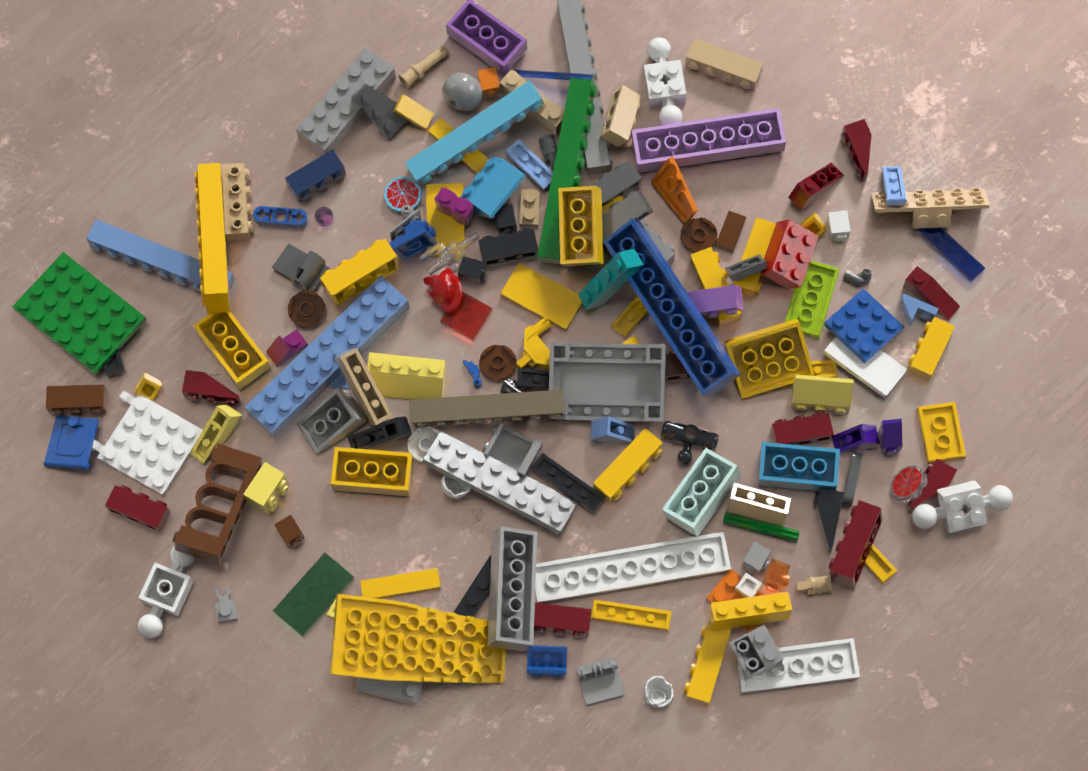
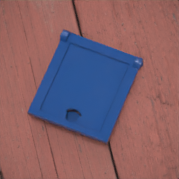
M56 416L44 466L88 470L90 468L89 459L99 419Z

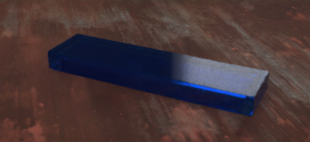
M941 227L917 229L916 232L971 283L985 270V267Z

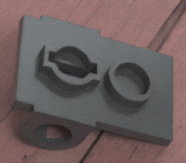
M288 243L272 266L274 270L291 279L292 283L304 290L313 292L321 282L320 277H322V274L330 269L326 266L325 260L317 253L309 251L306 254Z

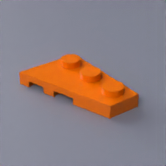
M674 157L668 158L651 180V183L683 223H686L693 218L698 209Z

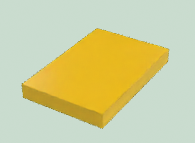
M949 402L917 407L927 464L930 462L934 463L936 459L942 462L965 459L966 452L956 403Z

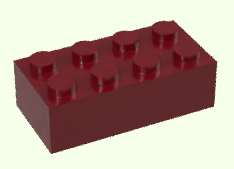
M861 500L858 501L857 506L853 505L850 516L852 518L850 523H846L844 526L843 534L845 535L842 541H838L836 546L837 555L831 559L828 567L832 582L855 590L883 521L880 507Z

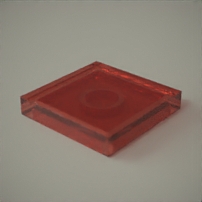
M462 291V299L459 306L452 312L447 313L446 311L440 323L473 341L492 312V307Z

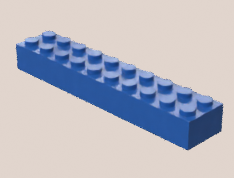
M630 219L603 240L612 257L618 252L635 249L644 265L628 281L703 396L712 397L741 375L641 221Z

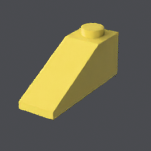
M230 405L217 406L190 454L201 463L206 464L211 451L215 450L218 444L222 445L243 415Z

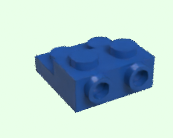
M419 219L411 221L404 227L405 235L397 236L390 242L392 250L405 261L436 245L435 237L437 234L426 220L422 222Z

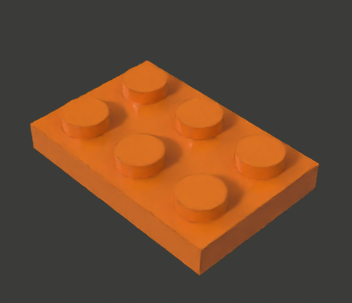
M729 570L706 597V600L714 603L746 598L735 590L742 577L734 570ZM758 590V592L755 594V596H762V595H764V594H762L759 590ZM762 624L741 626V628L749 633L759 628Z

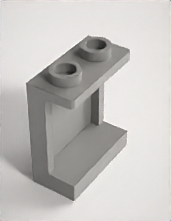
M501 422L499 426L496 425L494 427L490 443L486 442L484 445L483 455L496 459L517 470L518 474L525 477L542 450L543 442L538 439L534 441L506 427L505 423Z

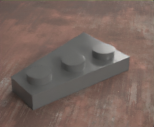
M364 84L352 96L387 139L408 121L394 112L397 102L367 84Z

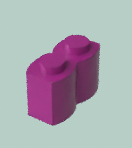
M441 188L434 198L438 211L452 216L460 224L468 225L474 216L472 203L465 198L457 197L449 189Z

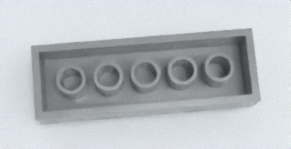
M365 47L296 128L298 138L321 155L326 154L332 149L335 150L365 114L352 96L364 84L383 93L396 78L395 68Z
M500 526L492 533L488 646L526 651L533 646L537 532Z

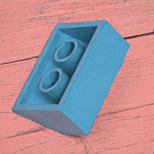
M492 157L486 162V166L482 171L476 174L472 183L463 190V194L460 197L472 203L474 214L493 218L526 175L504 159Z

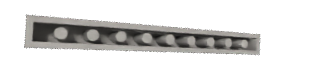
M557 0L570 78L591 79L595 83L597 72L596 69H592L591 64L594 63L593 52H589L591 39L590 35L586 36L585 31L588 30L587 19H583V13H585L584 2L580 3V0ZM597 86V97H594L593 102L595 107L594 114L590 118L591 131L587 134L588 148L584 151L588 175L610 172V165H613L612 154H608L607 151L610 143L600 137L605 119L602 120L601 114L604 113L602 102H598V97H600L599 86Z

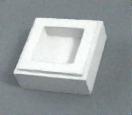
M745 573L735 590L746 598L754 597L762 583L748 573Z

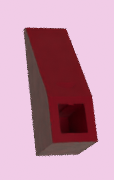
M865 119L845 125L841 133L843 143L848 145L849 157L855 161L856 173L859 177H862L863 182L866 181L868 175L872 137Z
M831 162L797 183L788 198L802 210L817 200L838 182L844 174Z
M191 370L185 371L182 393L186 399L191 401L203 399L208 403H217L219 401L230 406L241 404L239 395L207 373Z
M936 459L934 464L930 462L925 471L928 475L925 480L921 479V482H919L920 485L917 488L919 491L916 497L912 495L907 503V506L910 507L907 513L911 514L917 506L926 504L938 496L937 489L948 487L957 469Z

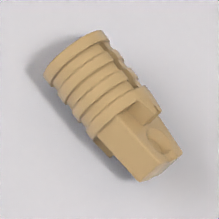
M830 575L805 578V582L796 583L797 593L807 592L808 595H815L816 593L832 592Z

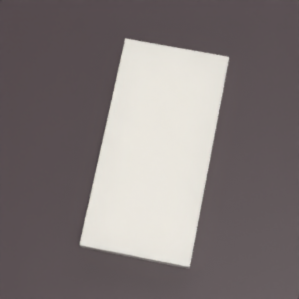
M837 337L833 339L823 352L824 355L884 398L887 397L908 370L882 350L864 364Z

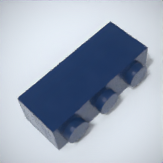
M332 149L285 177V180L297 201L300 202L301 200L309 199L316 191L324 190L331 182L342 179L346 171L344 165Z

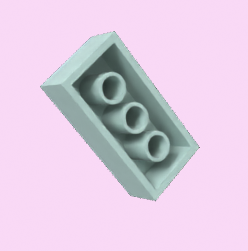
M705 448L663 507L662 511L666 519L698 537L728 495L734 483L740 478L741 473L738 466Z

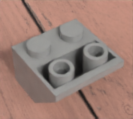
M765 625L729 643L748 678L764 674L783 663L784 659Z

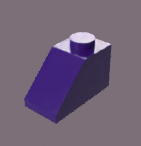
M902 419L882 420L878 430L881 454L895 455L901 451L903 447Z
M860 424L833 436L835 449H840V454L862 451L880 444L876 425Z

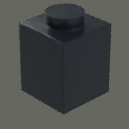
M513 205L502 206L495 214L498 234L517 232Z
M463 256L457 274L459 280L480 285L481 280H485L488 269H485V262Z

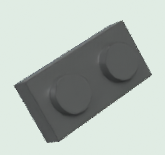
M758 254L726 267L725 271L733 282L740 281L748 275L760 273L768 267L763 257Z

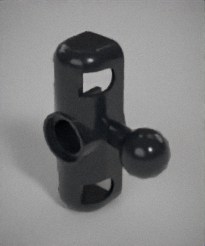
M665 421L661 431V438L663 440L684 445L683 450L677 455L678 461L683 465H687L692 461L691 447L704 450V443L708 442L712 443V446L707 449L714 451L719 440L718 433L708 432L693 424L685 425ZM692 432L695 437L692 439L687 438L685 433ZM667 433L675 434L674 438H666Z

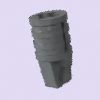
M550 134L541 137L538 141L542 148L545 162L549 161L553 170L558 146L555 136Z

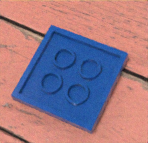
M864 288L824 323V326L864 364L903 331L905 327Z

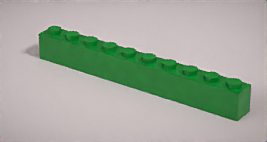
M570 78L537 258L544 263L560 264L558 188L580 187L581 185L580 172L585 164L583 156L584 151L588 148L587 134L591 131L590 118L594 114L595 109L593 102L594 97H597L598 87L591 79Z

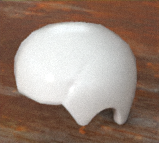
M446 475L441 480L442 491L449 498L460 499L471 490V488Z
M662 676L650 678L644 687L646 702L652 707L659 709L665 708L671 703L674 696L672 684H669Z

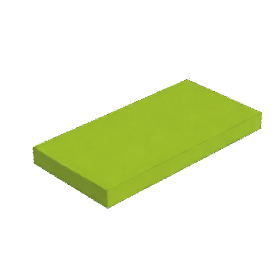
M810 260L802 286L794 288L784 322L797 318L803 335L819 339L840 268Z

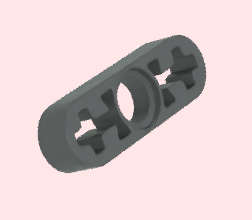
M854 451L852 453L842 505L852 507L863 453Z

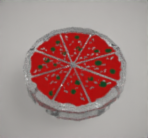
M918 466L904 467L893 477L890 491L897 500L902 502L913 501L923 493L921 491L923 487L926 488L927 476Z

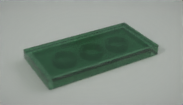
M324 553L274 608L273 612L303 637L334 602L336 595L341 594L354 580V576L327 553Z

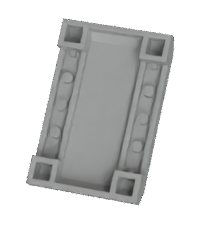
M550 342L549 390H564L566 414H561V418H549L548 415V419L592 421L611 417L626 422H664L666 344Z

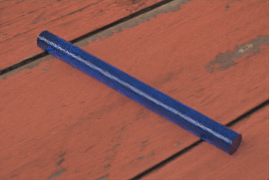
M512 69L521 77L556 80L580 78L594 80L593 74Z

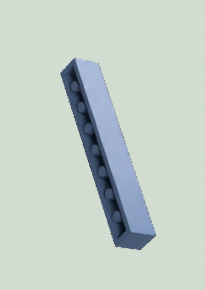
M97 219L95 220L86 238L90 248L95 251L103 250L113 258H123L128 264L134 265L136 263L141 265V268L146 271H156L158 275L164 278H174L177 283L182 285L189 284L193 289L201 292L200 264L198 259ZM228 271V287L230 291L235 278L233 273Z

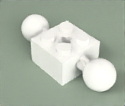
M654 38L649 42L647 52L649 57L655 60L656 63L644 65L643 71L649 108L663 106L659 113L661 125L681 123L683 119L682 112L678 107L674 106V104L686 103V88L681 60L667 62L666 59L671 52L669 42L664 38Z
M974 480L937 489L940 507L934 508L928 504H921L914 509L912 519L914 524L921 529H929L936 524L938 519H942L943 526L949 533L987 524L985 508L991 506L996 510H1005L1012 504L1013 495L1009 488L999 485L993 487L988 495L982 496L981 487Z
M175 545L170 552V558L173 562L171 568L154 563L139 596V600L143 604L152 607L150 614H145L138 622L139 633L147 639L156 638L161 634L163 630V622L161 620L163 612L175 617L179 616L194 583L190 576L181 572L183 567L193 563L195 557L175 551ZM169 587L170 590L167 593H164L163 589H168Z

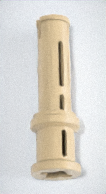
M441 45L420 63L412 64L408 71L404 74H399L398 77L401 83L406 88H410L413 82L417 79H422L427 70L450 54L447 47L445 48V45Z

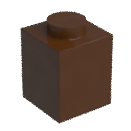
M292 515L274 524L287 548L291 546L296 547L302 543L304 535Z

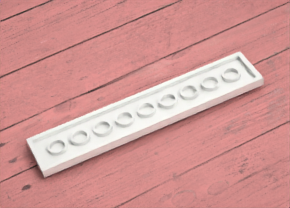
M724 532L537 563L535 581L537 603L728 572L731 570Z

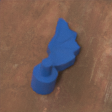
M463 360V364L469 374L473 376V386L480 388L482 382L478 378L480 373L478 365Z

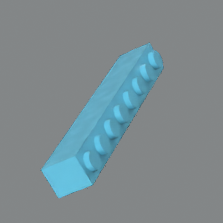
M529 80L406 161L405 164L419 185L422 183L426 184L432 180V176L445 172L448 169L447 166L460 162L464 155L478 150L479 145L492 141L495 138L494 135L507 131L511 124L525 119L526 114L539 110L544 101Z

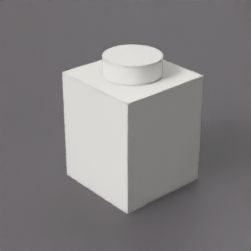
M847 210L828 212L827 224L830 240L844 241L849 238L851 231Z

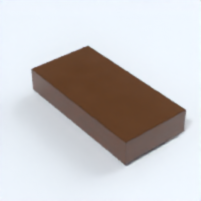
M728 211L716 246L734 252L746 221V216Z

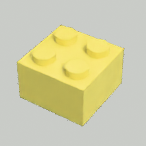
M264 462L244 492V497L250 506L268 516L270 511L273 512L276 509L280 496H284L288 491L289 483L283 472Z

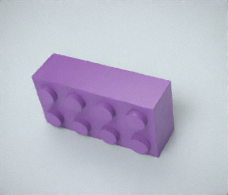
M467 0L446 24L447 35L490 66L496 67V70L504 76L527 50V39L472 0Z

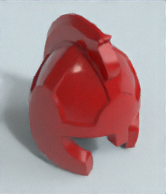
M451 268L443 270L439 275H430L423 279L425 285L433 289L432 292L429 289L427 293L436 303L440 304L441 309L449 313L459 306L462 299V286L456 274H453Z

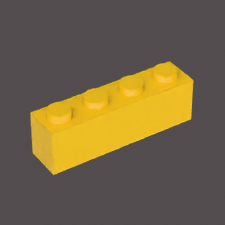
M756 217L741 261L758 254L764 259L776 223ZM762 274L748 275L740 281H733L732 285L741 287L743 295L753 298L755 292L759 293L762 284L759 279Z
M712 247L690 255L691 266L702 290L730 286L726 281L728 277L725 269H721L719 265V255L717 252H713ZM737 311L735 315L719 314V317H715L718 327L740 320L741 312L743 311Z
M645 428L593 482V488L605 496V499L610 503L614 499L618 500L624 493L622 490L627 485L630 487L637 479L635 476L639 472L643 473L649 467V461L652 458L656 459L663 451V443Z
M783 592L714 602L710 604L708 614L712 631L789 620L792 606L789 593Z
M710 621L708 626H703L700 637L704 639L702 645L698 644L695 656H698L696 664L692 663L689 672L693 676L691 682H686L683 692L687 694L686 700L709 706L732 628L712 631Z

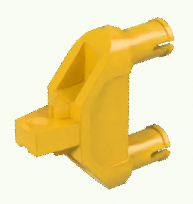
M543 317L535 325L525 328L524 352L521 353L522 358L516 362L518 368H527L528 366L532 368L535 366L539 369L549 370L550 350L539 338L540 334L552 327L546 317Z

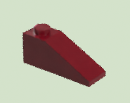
M916 266L905 279L903 288L922 302L939 308L937 313L947 321L960 308V305L939 283L920 267Z

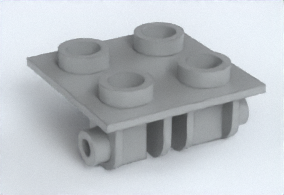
M409 205L402 206L403 221L389 231L391 241L397 236L405 235L404 227L411 221L421 220L419 209L414 211Z
M614 657L576 667L586 705L625 695Z

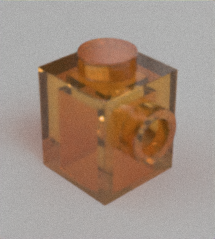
M772 558L764 577L763 585H766L765 587L768 590L774 592L777 590L781 591L783 586L787 587L791 577L787 575L790 565Z

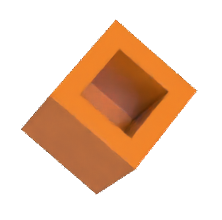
M496 67L477 70L478 80L483 92L482 97L494 98L501 94Z

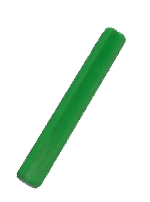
M729 512L725 513L723 522L792 541H797L800 534L798 530Z

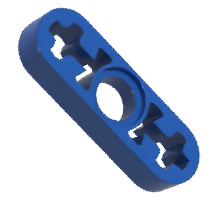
M259 206L253 212L254 220L259 225L303 228L308 223L307 214L302 209ZM261 212H264L266 215L263 216V219H260L258 216L261 215ZM279 213L286 215L283 221H277L275 217ZM298 215H302L303 218L300 222H297L295 219L298 218Z

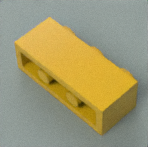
M936 317L933 318L932 322L928 321L923 332H926L924 339L920 337L915 347L918 351L916 355L912 354L908 361V365H911L908 372L930 381L955 326Z

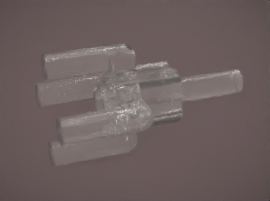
M474 232L460 244L453 241L447 247H444L442 243H437L419 256V258L424 263L439 252L440 256L428 265L429 268L426 269L428 274L432 275L446 265L451 268L454 274L459 270V265L456 262L465 256L463 250L478 240L480 236L477 232Z

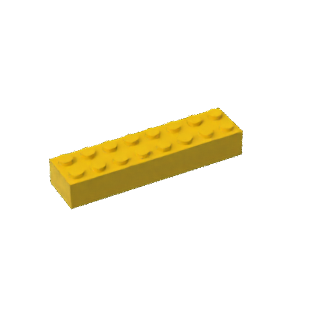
M220 163L197 164L198 172H194L196 183L195 195L197 202L202 306H206L207 313L230 312Z

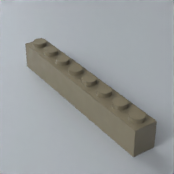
M564 390L409 400L410 423L416 424V427H427V423H435V426H444L446 422L454 421V425L465 424L467 420H473V423H485L484 419H492V422H503V418H511V421H521L523 417L530 416V420L542 419L543 415H549V418H561V414H566Z

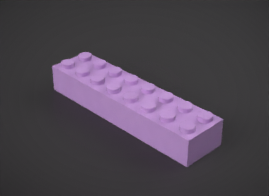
M780 108L635 129L631 132L638 173L660 170L670 157H674L678 167L781 152L785 151L786 146Z

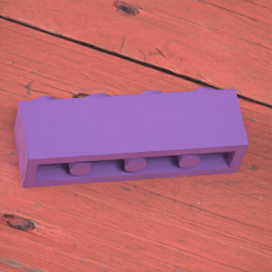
M737 285L687 292L701 315H708V318L719 317L721 313L735 315L737 311L743 310L742 288Z

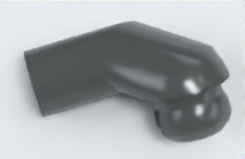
M864 269L861 273L854 274L847 270L843 279L855 285H861L871 280L872 271Z

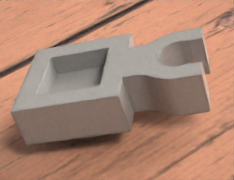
M226 587L227 592L224 596L220 595L219 589H215V594L219 599V602L215 603L219 624L238 620L235 600H229L231 596L230 587Z

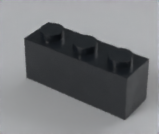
M523 228L515 233L504 232L500 236L493 237L489 235L478 240L481 258L485 262V267L536 257L538 255L534 229Z

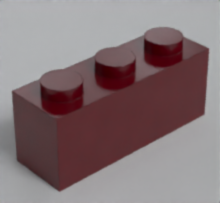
M822 411L813 413L812 416L808 417L799 415L794 417L793 420L779 419L772 423L771 426L774 443L803 446L832 440L834 436L830 415Z
M115 485L105 504L107 510L161 532L170 513L168 507H166L167 504L160 500L154 502L149 499V496L141 492L135 494L127 486L121 485L119 487Z
M535 602L534 632L544 634L545 631H549L557 636H565L566 633L573 634L575 638H584V636H589L592 609Z

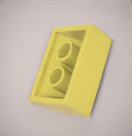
M795 375L791 408H795L797 411H807L809 409L824 413L832 411L838 415L849 413L854 380Z

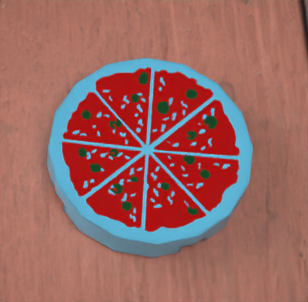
M398 177L387 184L384 190V199L387 206L394 212L401 213V208L404 205H409L414 210L421 201V189L415 180L409 177Z

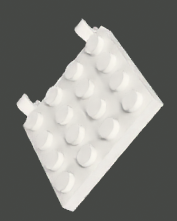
M123 391L120 398L121 401L130 405L129 409L106 445L103 446L94 440L92 450L99 453L98 460L164 497L190 456V452L203 430L144 396L137 395L134 398L129 393Z

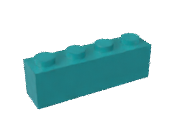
M635 249L618 252L578 293L587 310L603 306L644 265Z

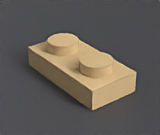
M521 189L520 227L539 226L540 190Z

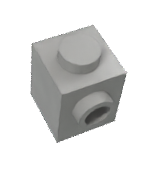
M754 541L742 562L744 570L750 574L756 573L758 575L761 570L766 571L770 563L768 558L771 550Z

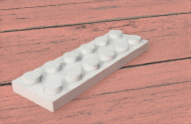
M854 638L778 648L784 659L783 663L764 674L751 678L747 677L736 657L741 694L860 678Z

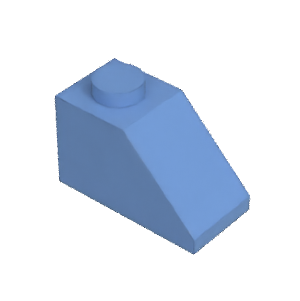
M611 417L592 420L591 439L602 443L630 444L635 439V425Z

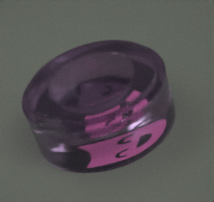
M320 207L315 211L314 217L318 225L328 226L333 222L334 216L330 208Z

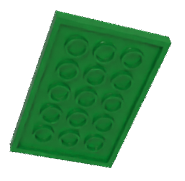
M64 252L12 306L16 312L94 375L104 367L103 365L110 360L113 354H116L118 348L120 349L147 320L144 315Z

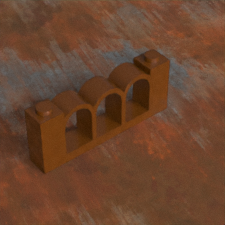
M218 444L216 449L210 453L209 460L211 464L206 469V484L201 486L196 492V507L189 510L186 514V526L181 525L179 532H175L173 542L175 551L220 565L247 503L244 492L262 467V457ZM218 473H227L244 480L238 491L216 484L211 479ZM211 495L234 501L229 514L206 507L201 502L205 497ZM204 518L224 525L219 537L195 530L191 527V524L197 519Z

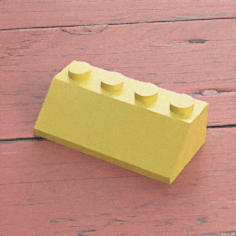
M369 352L367 368L382 397L404 400L443 398L447 368L445 360Z

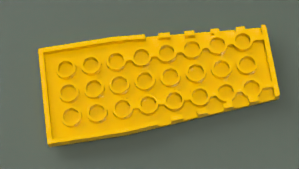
M337 594L329 675L381 681L501 684L504 682L506 649L488 646L489 620L487 619L482 620L472 616L458 615L453 612H443L438 609L424 608L400 601Z

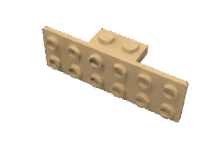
M980 188L905 192L906 205H887L884 191L873 193L871 196L876 213L913 211V228L951 227L952 210L989 208L990 205L984 189Z

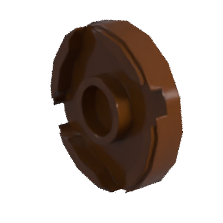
M701 217L692 218L684 223L681 229L680 240L682 246L694 254L709 247L713 249L717 242L718 233L716 226L710 220Z
M310 290L298 292L290 299L288 304V315L291 321L302 328H313L319 325L326 313V305L323 298Z
M491 345L481 353L479 367L483 376L489 381L504 382L515 373L517 360L514 352L507 346Z

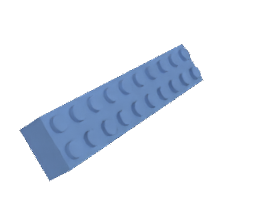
M380 276L245 406L248 415L275 439L340 375L342 371L335 357L353 348H357L361 355L409 309L408 300L385 278Z

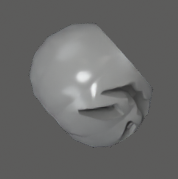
M462 72L450 75L442 87V95L445 101L451 107L460 111L475 109L483 95L481 84L478 80Z

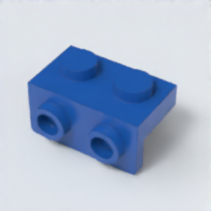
M533 645L527 649L526 673L535 677L542 676V674H550L551 677L566 675L567 647Z

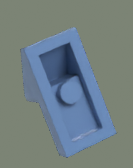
M904 293L900 301L909 326H911L915 314H918L924 320H933L939 309Z

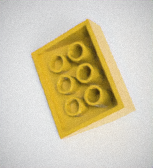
M797 318L724 341L728 356L741 374L736 378V382L742 399L794 383L795 375L815 376L802 328Z

